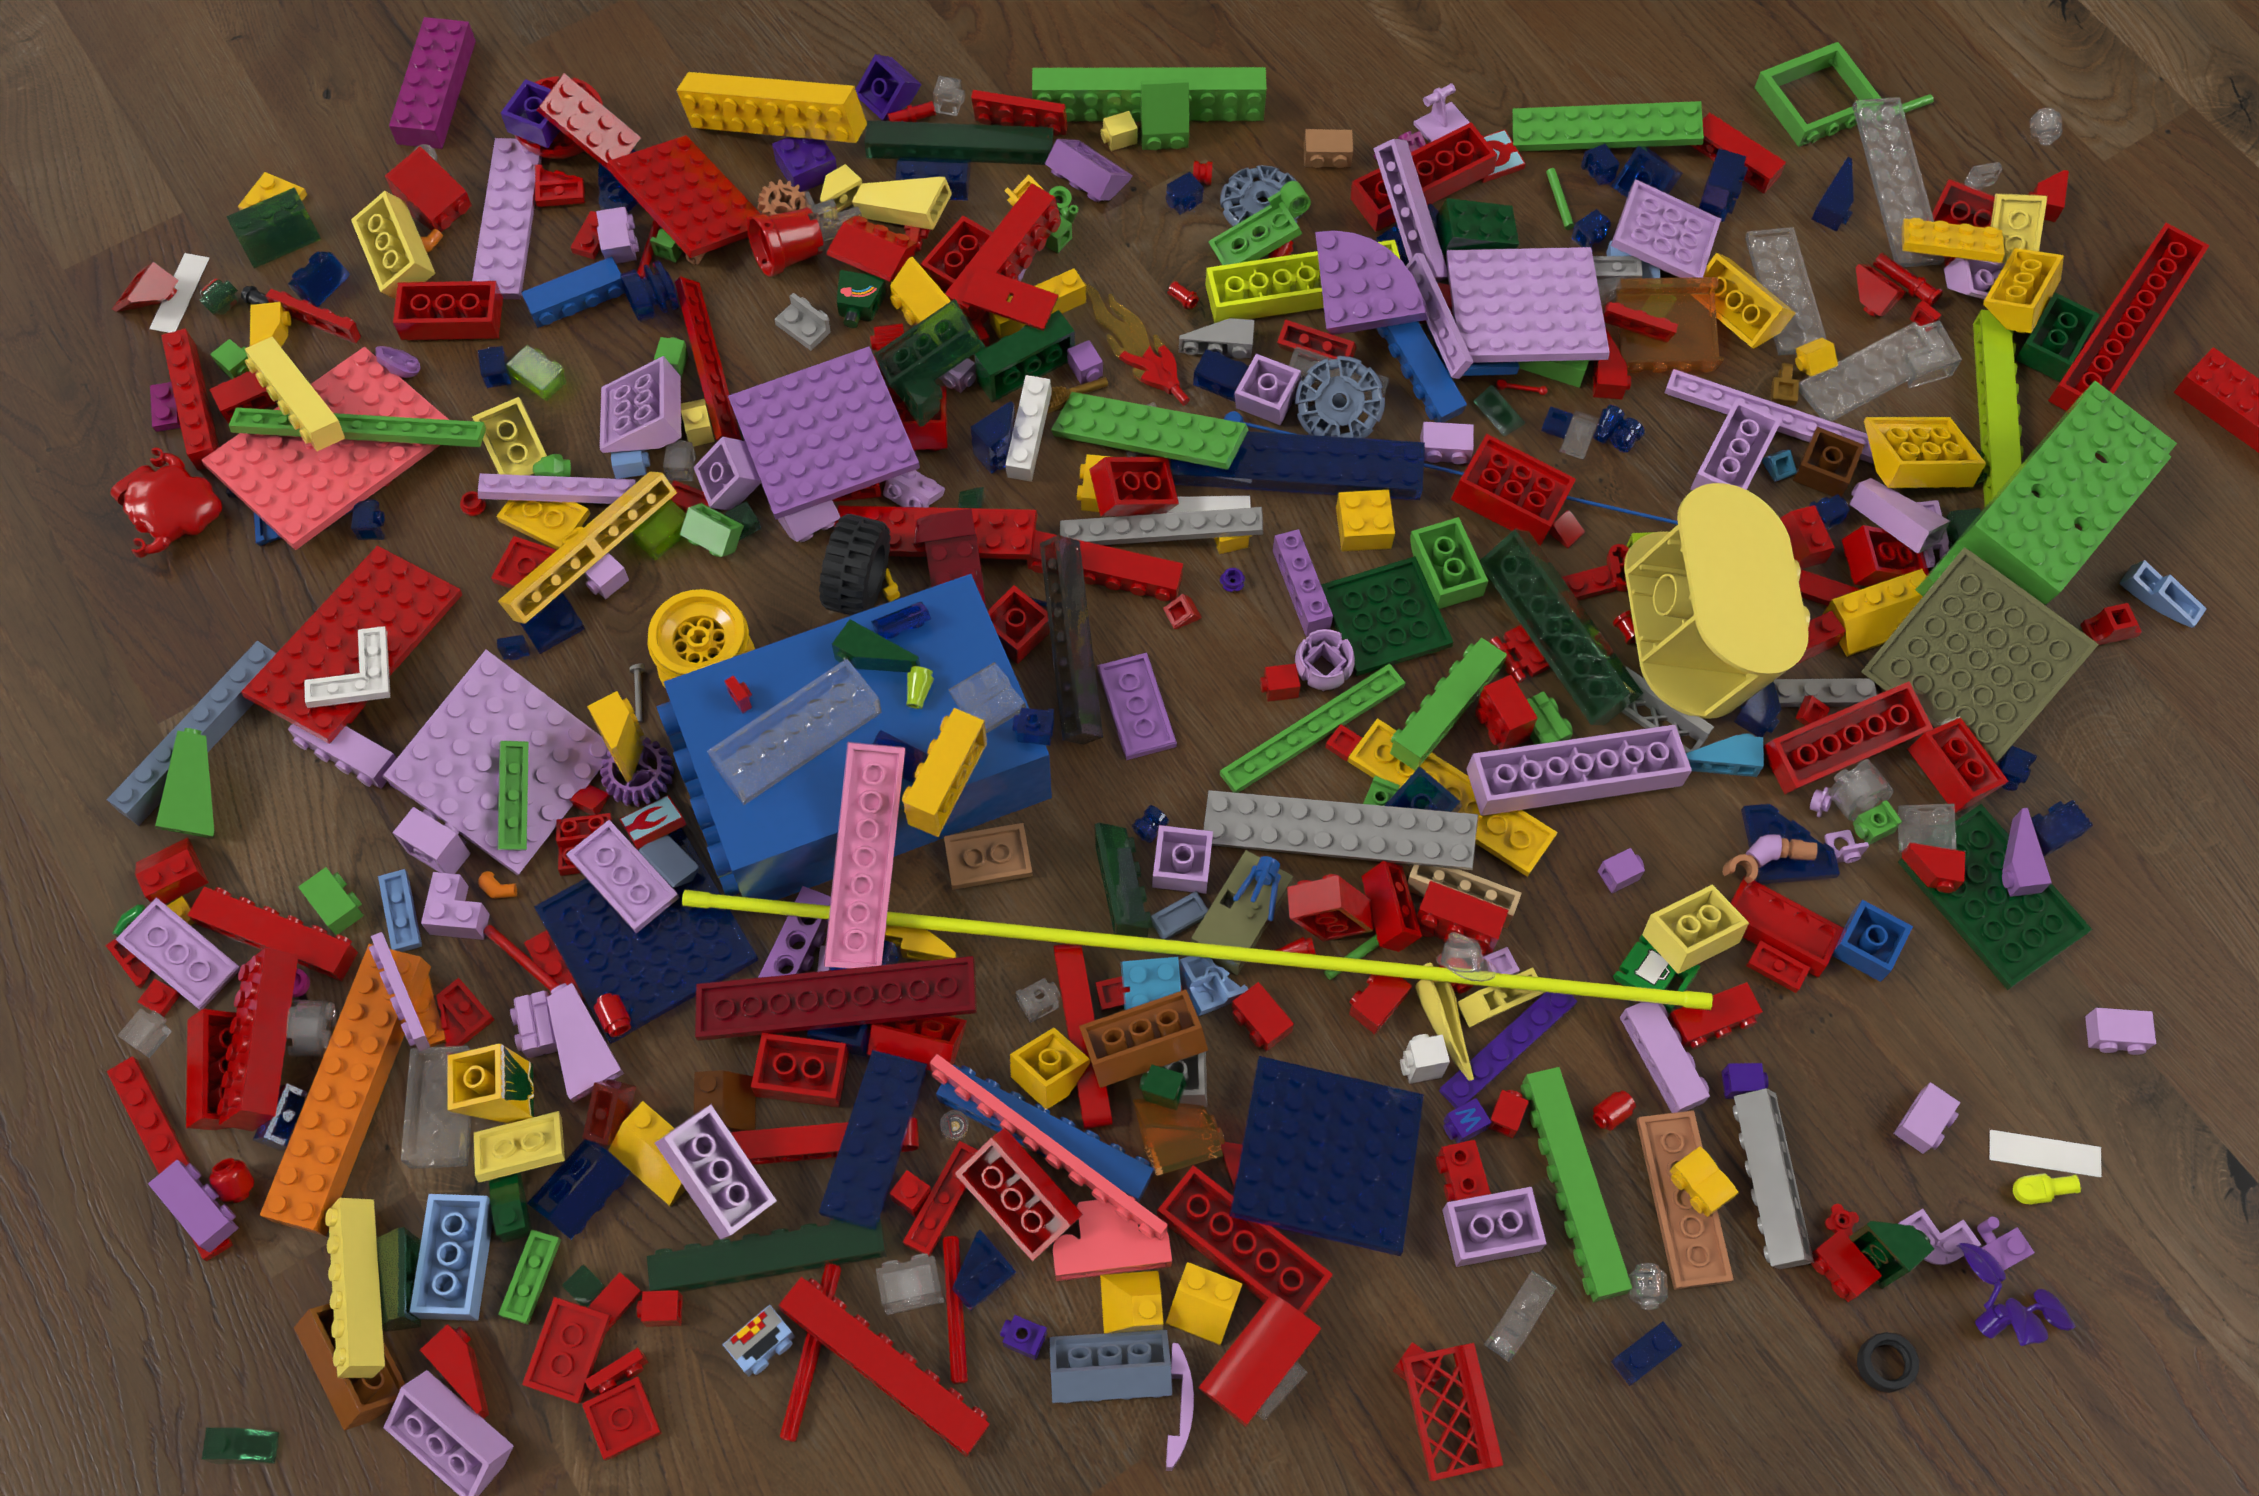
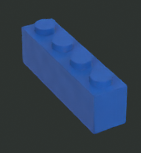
M609 257L521 293L536 327L539 328L566 316H572L586 308L594 307L611 298L619 297L621 294L626 293L627 289L613 257Z

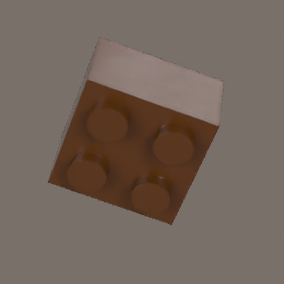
M1816 427L1793 481L1841 499L1851 481L1864 444Z

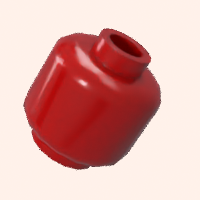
M227 1158L217 1163L212 1168V1173L209 1177L211 1187L219 1195L218 1199L223 1202L233 1201L238 1203L245 1200L250 1195L249 1191L255 1184L246 1163L242 1160H234L233 1158Z

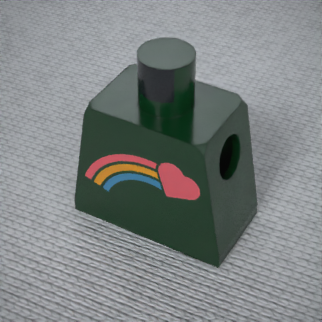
M840 270L837 308L839 315L845 317L843 322L845 326L857 328L859 320L870 322L874 319L887 294L884 279L873 275Z

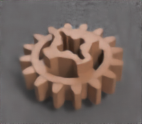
M778 180L777 185L771 181L769 186H764L759 194L758 210L767 216L794 211L796 206L799 209L809 208L810 200L805 199L807 194L805 191L799 192V185L792 187L791 181H788L786 185L783 184L782 180Z

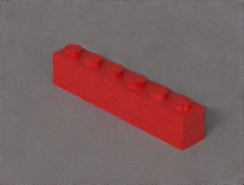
M185 328L163 334L161 337L186 454L196 469L202 470L206 468L202 459L218 449L219 444L197 345Z
M1035 530L1032 559H1027L1028 569H1032L1036 573H1050L1062 579H1077L1085 584H1099L1111 590L1121 589L1130 591L1134 595L1152 596L1160 601H1173L1177 598L1183 576V563Z
M204 887L187 914L197 925L257 949L263 950L266 947L297 954L298 965L341 982L358 954L351 945L352 941L342 935L337 934L336 937L327 935L328 932L325 929L316 925H312L309 928L303 925L304 922L290 915L286 919L279 916L280 913L270 907L264 906L263 909L256 907L253 901L245 897H240L239 900L232 898L228 891L216 887L215 890Z

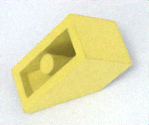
M846 164L825 177L820 202L826 219L852 205L853 197L862 184V179Z
M705 399L682 403L681 413L690 447L715 442Z

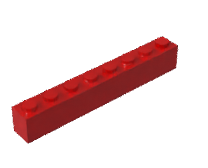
M801 1276L778 1305L779 1310L967 1457L989 1428L990 1423L986 1421L988 1416L976 1406L970 1409L962 1402L964 1397L955 1389L950 1387L947 1391L938 1384L941 1379L932 1371L926 1369L923 1372L915 1366L917 1360L903 1350L900 1354L891 1346L894 1343L881 1332L878 1335L874 1334L868 1329L870 1324L858 1314L855 1317L851 1316L845 1311L847 1306L835 1296L831 1299L822 1293L824 1288L812 1278L807 1281Z

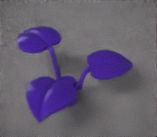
M1959 1243L1957 1245L1963 1251L1973 1271L1985 1282L1994 1284V1290L1989 1300L1984 1304L1986 1311L1975 1320L1976 1326L1986 1337L1994 1338L2012 1323L2020 1346L2045 1342L2048 1339V1333L2041 1320L2032 1313L2035 1310L2042 1311L2045 1319L2059 1329L2073 1330L2076 1327L2063 1304L2052 1293L2044 1289H2037L2034 1292V1298L2037 1303L2027 1308L2013 1298H2009L2005 1302L2006 1306L2002 1304L1994 1305L2002 1288L2000 1281L2006 1279L2001 1265L1989 1252L1979 1246L1970 1243Z

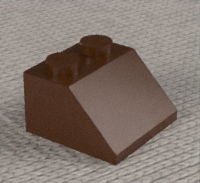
M724 1070L695 1072L694 1115L705 1107L712 1105L729 1132L756 1130V1096L751 1089L753 1076Z

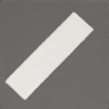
M184 254L174 275L179 280L174 287L177 289V292L170 301L166 299L162 301L150 329L168 333L177 330L209 257Z
M1250 496L1178 497L1179 504L1167 513L1251 508Z
M1990 1130V1160L2101 1177V1147Z

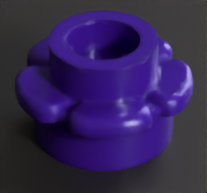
M1237 568L1227 569L1220 577V583L1223 584L1224 590L1228 592L1240 591L1244 587L1245 576Z

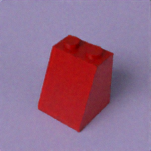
M420 146L385 175L393 195L405 201L411 216L431 231L437 229L442 232L472 206L466 190Z

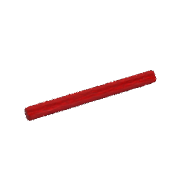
M835 1264L825 1265L820 1283L824 1288L822 1293L830 1299L835 1296L841 1273L840 1266ZM808 1332L780 1433V1438L789 1442H795L797 1439L822 1345Z

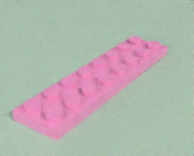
M855 742L847 743L824 958L825 967L860 968L882 965L905 756L904 747Z

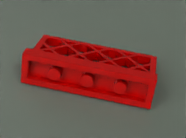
M1462 1344L1401 1358L1429 1480L1435 1481L1482 1469L1503 1466L1475 1344ZM1453 1353L1456 1367L1452 1374L1449 1375L1439 1368L1438 1365L1444 1355ZM1436 1357L1434 1363L1428 1360L1430 1358ZM1422 1361L1430 1367L1423 1382L1414 1376L1411 1366L1412 1362ZM1435 1371L1448 1379L1441 1393L1427 1385ZM1416 1383H1417L1418 1385H1420L1418 1391H1417ZM1452 1383L1462 1389L1463 1398L1458 1406L1445 1397ZM1424 1389L1438 1398L1430 1412L1421 1407L1419 1398ZM1442 1401L1455 1410L1448 1424L1434 1416ZM1423 1414L1427 1416L1425 1422H1424ZM1459 1414L1469 1419L1470 1429L1466 1436L1452 1428ZM1431 1420L1445 1428L1437 1443L1430 1439L1426 1429ZM1449 1432L1462 1440L1455 1455L1442 1447ZM1467 1444L1476 1450L1479 1463L1468 1465L1459 1459ZM1441 1451L1451 1458L1452 1461L1446 1471L1436 1473L1434 1459L1437 1453ZM1456 1463L1462 1466L1460 1468L1454 1469Z

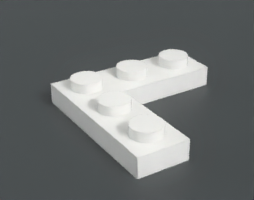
M385 626L358 630L360 673L304 680L305 704L307 708L390 698L388 640Z

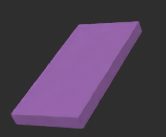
M1143 653L1097 665V671L1126 760L1177 747L1148 654Z

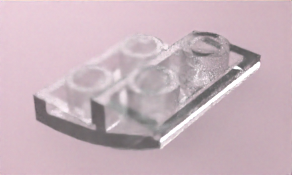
M995 662L948 689L961 711L985 721L986 734L1027 709L1023 699L1010 685L1009 678Z
M1955 804L1898 806V816L1902 820V823L1898 826L1899 853L1903 852L1910 842L1956 850Z

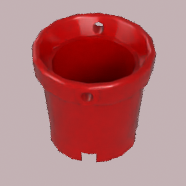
M808 207L768 216L762 213L749 217L747 228L750 245L759 267L768 277L778 275L786 267L823 252V250H818V247L824 246L822 232L817 219L810 220L807 215L813 213Z

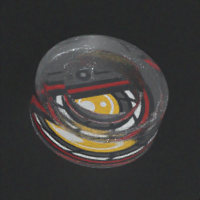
M958 1110L945 1113L940 1121L941 1132L949 1140H960L965 1137L969 1130V1122L966 1115Z

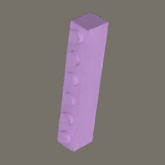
M1392 139L1373 148L1409 262L1416 253L1424 254L1436 282L1447 279L1448 270L1407 141Z

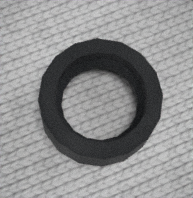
M1885 1332L1876 1334L1861 1345L1857 1354V1367L1861 1377L1869 1386L1877 1391L1891 1393L1906 1388L1915 1380L1919 1372V1358L1915 1348L1907 1339L1899 1334ZM1881 1345H1890L1897 1349L1905 1363V1370L1902 1376L1895 1380H1886L1877 1374L1871 1362V1355L1875 1348Z

